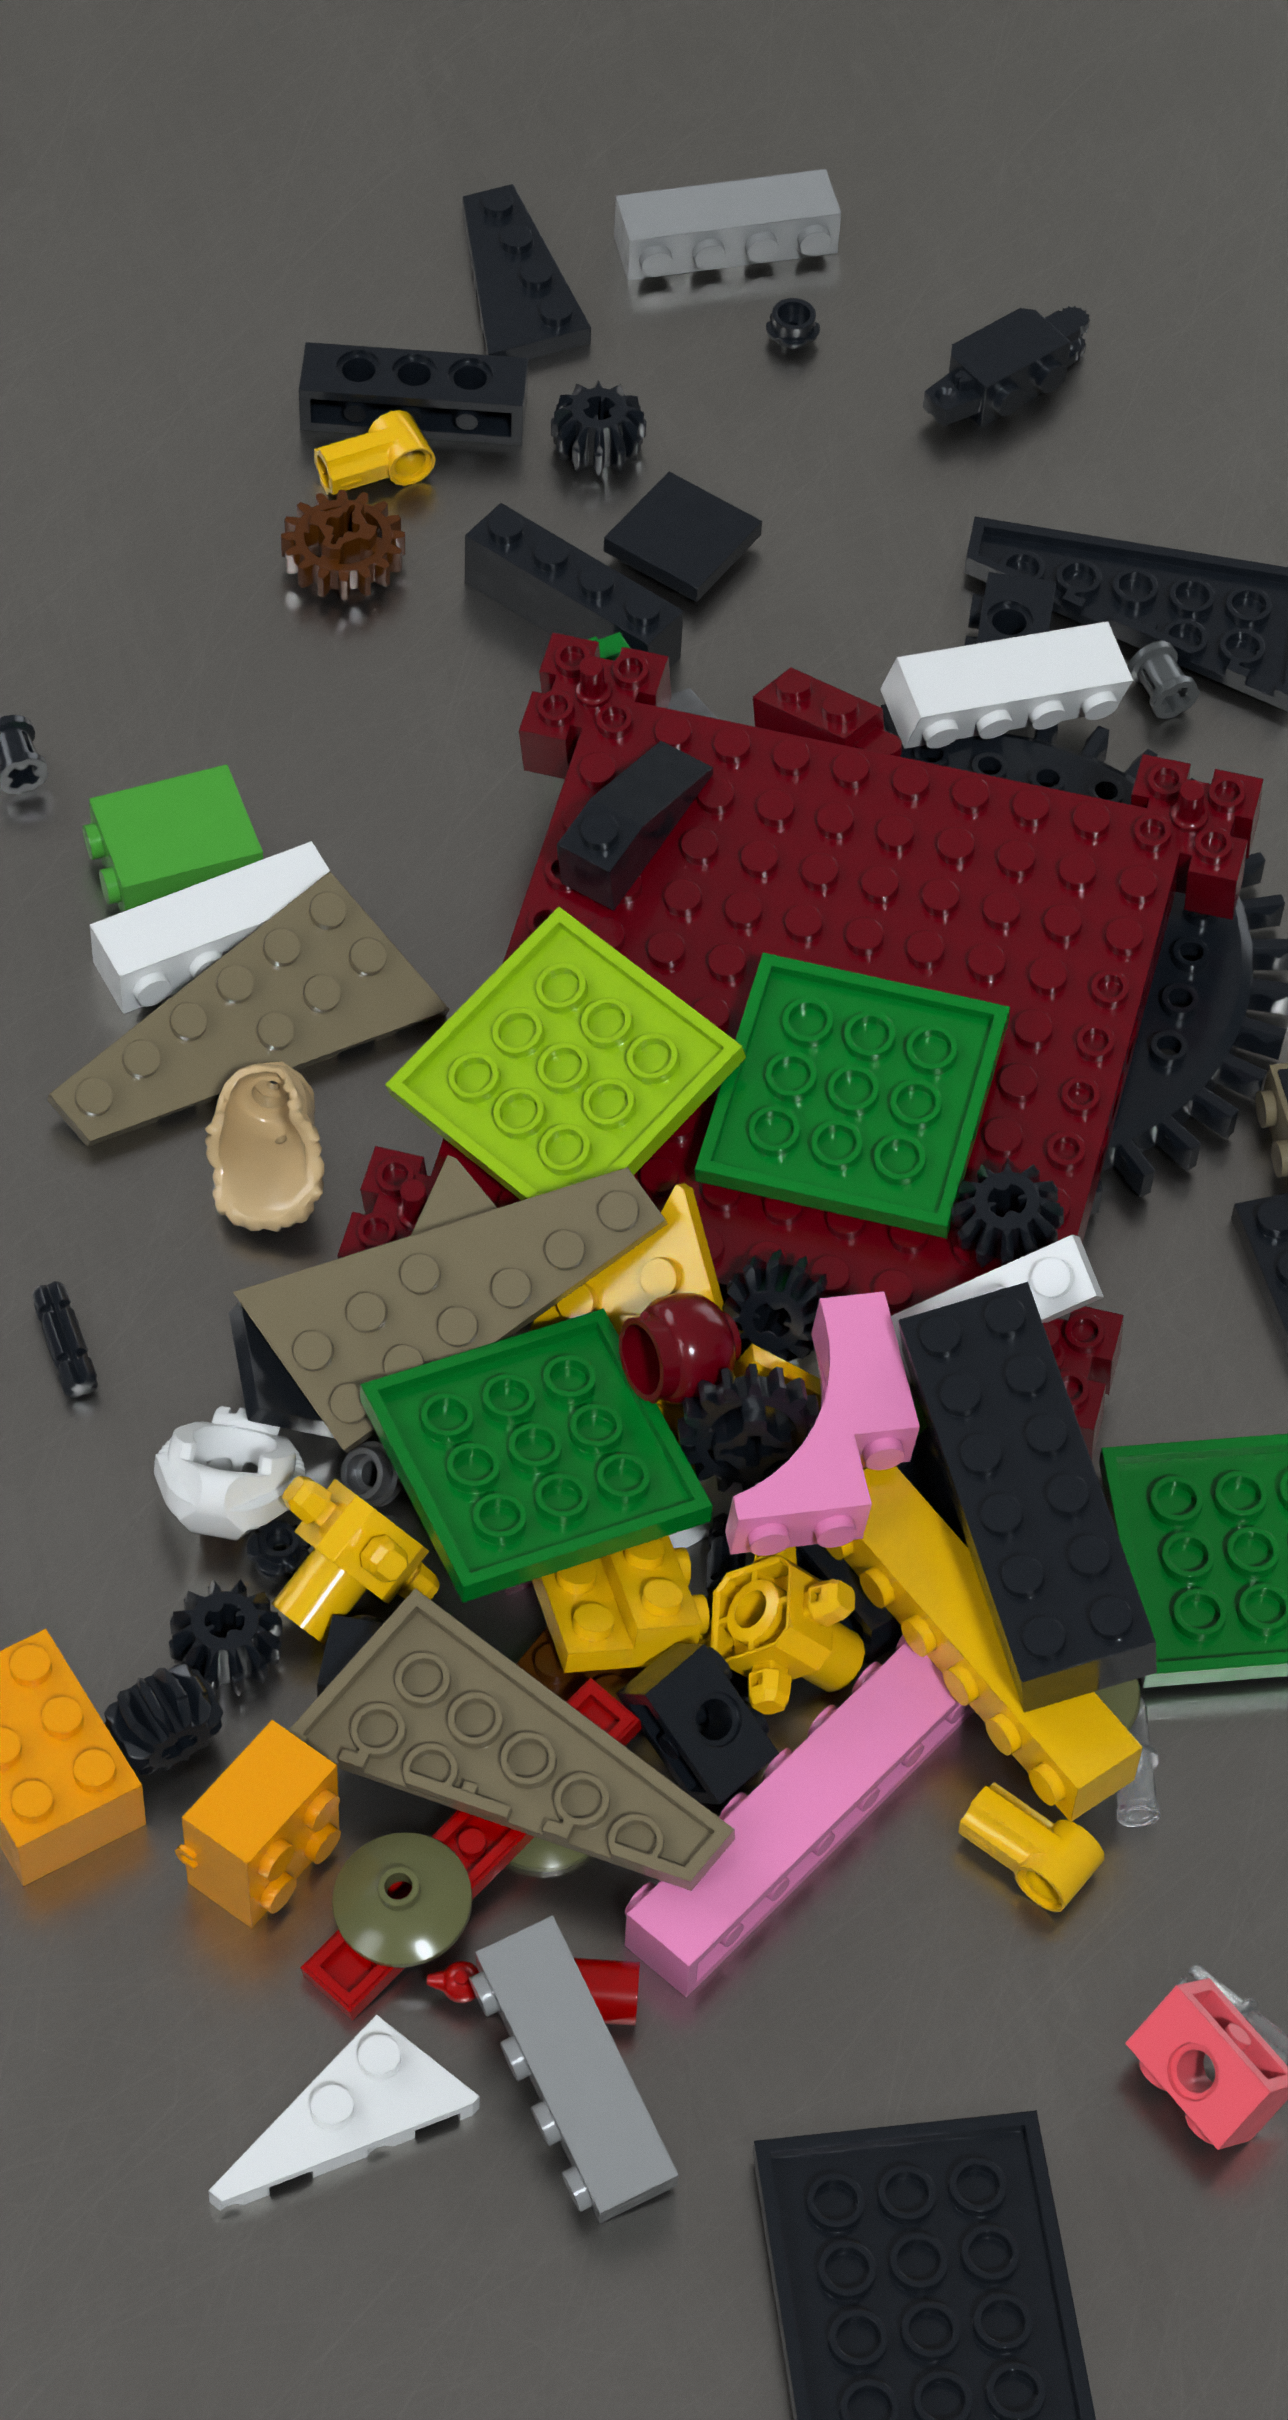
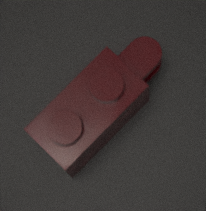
M792 667L753 696L755 727L901 757V739L884 730L883 708Z

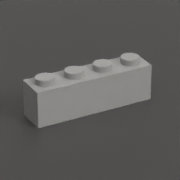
M826 169L615 196L614 238L628 281L838 253L841 211Z
M552 1915L476 1951V1967L479 1973L469 1977V1981L485 2015L488 2017L498 2012L510 2037L500 2041V2046L516 2080L520 2081L529 2076L541 2102L530 2108L548 2146L560 2141L572 2167L563 2171L562 2176L579 2212L592 2207L599 2224L676 2187L679 2174L554 1916Z

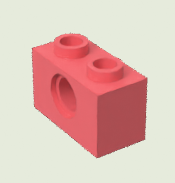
M1210 1978L1176 1985L1125 2043L1140 2060L1139 2067L1143 2075L1154 2086L1168 2092L1186 2113L1185 2119L1190 2129L1203 2141L1213 2144L1217 2150L1251 2141L1288 2100V2066ZM1205 2054L1210 2057L1214 2064V2082L1208 2078L1204 2070L1203 2061Z

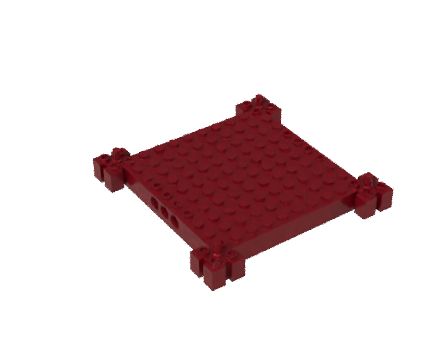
M552 632L539 670L542 693L532 691L519 728L524 771L565 780L503 963L560 907L734 1040L739 1030L762 953L1009 1006V1023L963 1181L977 1182V1171L980 1169L981 1164L994 1174L1002 1172L1001 1167L1007 1158L1014 1164L1015 1173L1019 1174L1034 1164L1040 1172V1182L1053 1180L1058 1189L1057 1203H1060V1206L1064 1208V1224L1061 1225L1060 1229L1056 1230L1058 1232V1241L1070 1235L1080 1237L1083 1243L1176 892L1186 894L1184 910L1233 920L1244 876L1245 859L1249 858L1259 820L1264 779L1215 769L1211 784L1189 779L1190 763L1142 754L1131 795V805L668 709L672 697L669 656L622 647L619 657L613 661L600 658L599 642ZM663 741L712 766L713 775L613 911L561 883L557 843L591 797L658 742ZM721 1085L634 1174V1177L660 1213L676 1184L685 1183L693 1188L724 1303L730 1297L726 1287L731 1277L735 1273L743 1272L748 1259L756 1254L768 1263L771 1254L779 1249L782 1250L787 1264L793 1266L799 1258L807 1255L809 1264L806 1273L809 1276L827 1273L828 1284L823 1292L825 1294L838 1297L884 1291L891 1316L1002 1266L1001 1259L995 1258L985 1267L981 1268L980 1264L976 1261V1250L963 1251L958 1244L957 1233L959 1229H956L953 1222H951L946 1239L697 1182L695 1180V1166ZM444 1138L431 1176L427 1175L424 1157L375 1146L360 1188L365 1214L352 1212L337 1257L339 1259L411 1236L448 1155L456 1158L497 1208L521 1200ZM1084 1306L1070 1312L1069 1320L1062 1319L1063 1316L1048 1323H1043L1092 1461L1103 1420L1105 1394L1109 1395L1121 1351L1124 1315Z

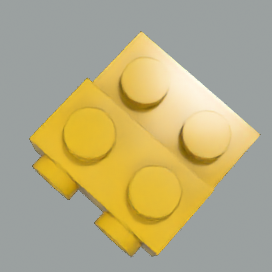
M669 1535L532 1580L564 1673L647 1667L675 1643L698 1644L700 1635L706 1634L709 1628L710 1616L706 1597L704 1594H691L688 1587L691 1580L689 1553L685 1547L673 1548Z

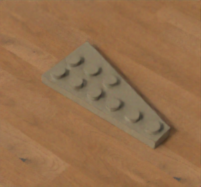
M329 871L49 1094L47 1101L87 1147L155 1123L164 1116L217 1100L225 1082L238 1069L257 1063L284 1062L297 1071L333 1058L339 1052L374 1040L376 1042L393 1036L399 1030L424 1021L428 1023L445 1017L450 1009L331 871Z
M627 1167L237 1290L233 1293L341 1448L346 1453H349L376 1433L360 1402V1384L511 1337L668 1223Z
M414 1589L288 1730L335 1763L339 1769L690 1891L694 1889L735 1840L734 1828L417 1589Z

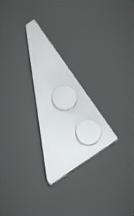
M375 2015L208 2190L209 2202L219 2211L234 2204L246 2205L269 2196V2188L308 2172H311L312 2177L315 2178L368 2157L370 2152L378 2147H394L415 2138L416 2130L454 2115H458L461 2121L473 2116L480 2107V2096L382 2018Z

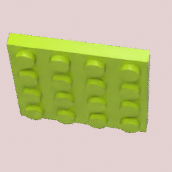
M558 907L394 1074L385 1086L391 1097L522 1201L627 1167L634 1175L743 1062L746 1055L741 1044L562 908Z

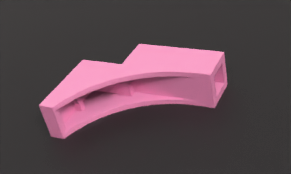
M884 1291L820 1298L811 1333L821 1379L819 1415L803 1444L784 1465L754 1487L733 1496L725 1529L730 1555L752 1552L755 1555L768 1556L777 1554L789 1547L819 1544L822 1547L834 1548L846 1545L856 1539H862L872 1506L863 1467H868L872 1470H886L900 1463L910 1462L920 1425Z

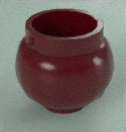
M696 1293L668 1294L651 1302L639 1316L628 1318L623 1323L619 1335V1354L624 1374L637 1396L644 1401H650L652 1404L657 1403L660 1399L671 1404H682L685 1397L700 1399L698 1382L702 1379L716 1386L722 1383L721 1369L728 1367L733 1372L736 1361L741 1354V1338L733 1318L728 1313L721 1311L715 1303L705 1296Z

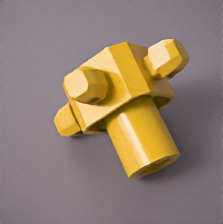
M298 1476L293 1479L284 1491L282 1498L286 1507L302 1521L294 1532L314 1547V1549L271 1604L325 1645L327 1642L333 1615L346 1617L367 1589L387 1604L391 1602L396 1594L406 1599L414 1589H417L431 1600L439 1590L440 1583L437 1576L421 1562L429 1550L338 1480L334 1479L326 1489L309 1477Z
M789 1547L777 1554L768 1556L754 1555L753 1564L726 1573L713 1592L712 1620L709 1621L708 1631L706 1634L700 1635L698 1644H705L715 1649L726 1660L730 1669L748 1678V1700L753 1709L765 1715H772L785 1710L789 1702L791 1682L794 1679L801 1677L826 1692H835L843 1689L857 1676L863 1665L865 1655L864 1643L859 1634L839 1623V1621L844 1620L855 1609V1592L853 1588L836 1579L822 1581L797 1566L796 1547Z

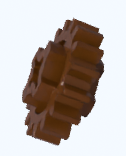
M339 490L337 500L330 501L324 494L318 493L316 494V506L311 507L300 502L297 504V517L286 516L284 520L285 533L281 534L282 557H285V570L287 574L298 573V585L301 588L307 587L312 583L318 584V596L324 597L331 589H337L341 599L348 600L350 589L356 588L364 596L371 595V583L376 582L387 587L390 584V572H401L402 556L405 555V532L401 531V518L399 515L388 516V503L385 501L379 502L374 506L369 505L368 493L362 492L356 500H349L346 491Z

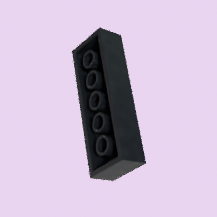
M1024 1282L900 1319L899 1328L903 1356L1024 1713L1157 1673L1156 1641L1029 1283Z

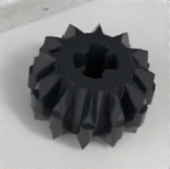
M598 380L594 388L587 389L582 385L576 384L571 395H560L559 403L556 405V411H554V418L551 419V436L553 437V443L556 444L560 460H572L576 471L587 466L593 467L599 476L604 467H611L621 472L626 461L637 460L638 453L641 451V445L643 444V438L646 437V420L644 419V412L641 411L638 396H625L621 384L611 389L603 388Z
M1009 1158L1001 1167L1002 1172L996 1174L981 1164L980 1169L977 1171V1182L962 1181L958 1189L960 1202L956 1203L955 1207L952 1208V1222L956 1229H959L957 1233L958 1244L963 1251L976 1250V1261L980 1264L981 1268L985 1267L995 1258L1001 1259V1265L1003 1266L1058 1241V1232L1056 1230L1060 1229L1061 1225L1064 1224V1208L1060 1206V1203H1057L1058 1189L1053 1180L1040 1182V1172L1034 1164L1020 1174L1015 1173L1014 1164Z
M781 1249L771 1254L768 1263L755 1254L754 1257L747 1260L743 1272L735 1273L731 1277L726 1287L730 1297L726 1299L722 1307L723 1312L728 1313L733 1318L741 1339L748 1338L752 1344L762 1349L770 1350L773 1355L785 1361L790 1351L803 1360L804 1357L811 1353L814 1347L811 1333L820 1298L833 1297L823 1293L828 1284L827 1273L809 1276L806 1273L809 1264L807 1255L799 1258L793 1266L787 1264Z
M214 1579L210 1586H208V1596L206 1597L188 1591L184 1599V1610L174 1611L170 1620V1630L173 1636L169 1641V1650L174 1663L187 1664L190 1669H198L204 1680H209L215 1692L221 1684H231V1689L240 1696L242 1690H244V1679L246 1678L264 1684L265 1679L268 1677V1665L278 1664L282 1655V1642L279 1640L283 1634L281 1617L278 1616V1612L271 1611L270 1600L267 1598L265 1591L248 1597L247 1587L241 1579L230 1592L221 1591V1587Z
M187 1664L175 1665L169 1670L158 1668L151 1676L138 1678L137 1683L131 1688L120 1691L117 1695L118 1701L110 1704L104 1712L107 1729L131 1768L137 1770L141 1775L152 1774L159 1768L162 1771H168L175 1763L181 1760L189 1761L191 1754L199 1749L206 1748L209 1744V1738L219 1732L223 1726L220 1719L224 1713L217 1702L219 1697L209 1680H204L198 1669H190Z

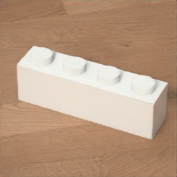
M1107 621L897 657L880 690L904 749L927 745L929 748H941L955 740L974 736L992 739L1005 734L1009 730L1033 726L1035 729L1042 730L1053 727L1064 720L1085 717L1088 720L1102 719L1112 714L1118 708L1133 679L1110 624Z
M310 841L90 924L93 963L123 1014L144 1006L157 1005L167 997L176 994L330 870L313 842Z

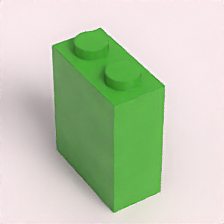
M227 764L89 798L91 823L82 825L84 842L90 859L100 858L104 869L99 870V877L107 904L118 903L121 912L263 860L262 848Z

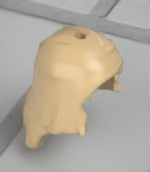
M284 1062L257 1063L238 1069L225 1082L217 1101L212 1122L205 1128L208 1133L205 1139L207 1145L206 1155L209 1164L215 1168L212 1177L215 1184L213 1198L215 1199L216 1209L220 1215H226L233 1225L245 1227L250 1231L265 1229L279 1232L282 1228H291L296 1223L307 1221L310 1214L314 1212V1202L318 1201L323 1194L324 1182L322 1177L324 1175V1162L320 1155L322 1146L319 1142V1133L315 1127L314 1092L303 1075Z

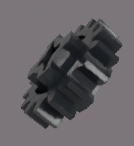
M749 1364L745 1371V1376L735 1377L728 1367L721 1369L722 1383L715 1386L711 1382L702 1379L698 1382L700 1399L685 1397L682 1401L684 1417L677 1418L679 1444H681V1449L690 1465H695V1473L700 1482L716 1475L718 1491L725 1492L731 1487L733 1482L742 1483L743 1491L754 1487L755 1483L763 1481L776 1472L805 1441L820 1412L818 1399L815 1394L807 1395L805 1381L800 1377L785 1384L783 1368L777 1366L767 1377L759 1376L756 1364Z

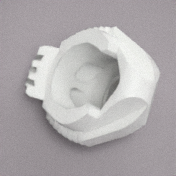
M220 1406L216 1409L211 1423L204 1421L182 1425L174 1430L170 1440L162 1446L158 1454H155L154 1475L165 1504L190 1532L237 1541L250 1531L259 1529L289 1510L282 1496L294 1478L298 1476L306 1477L304 1462L287 1437L278 1436L280 1427L248 1421L245 1408L239 1407L237 1413H232L230 1407Z

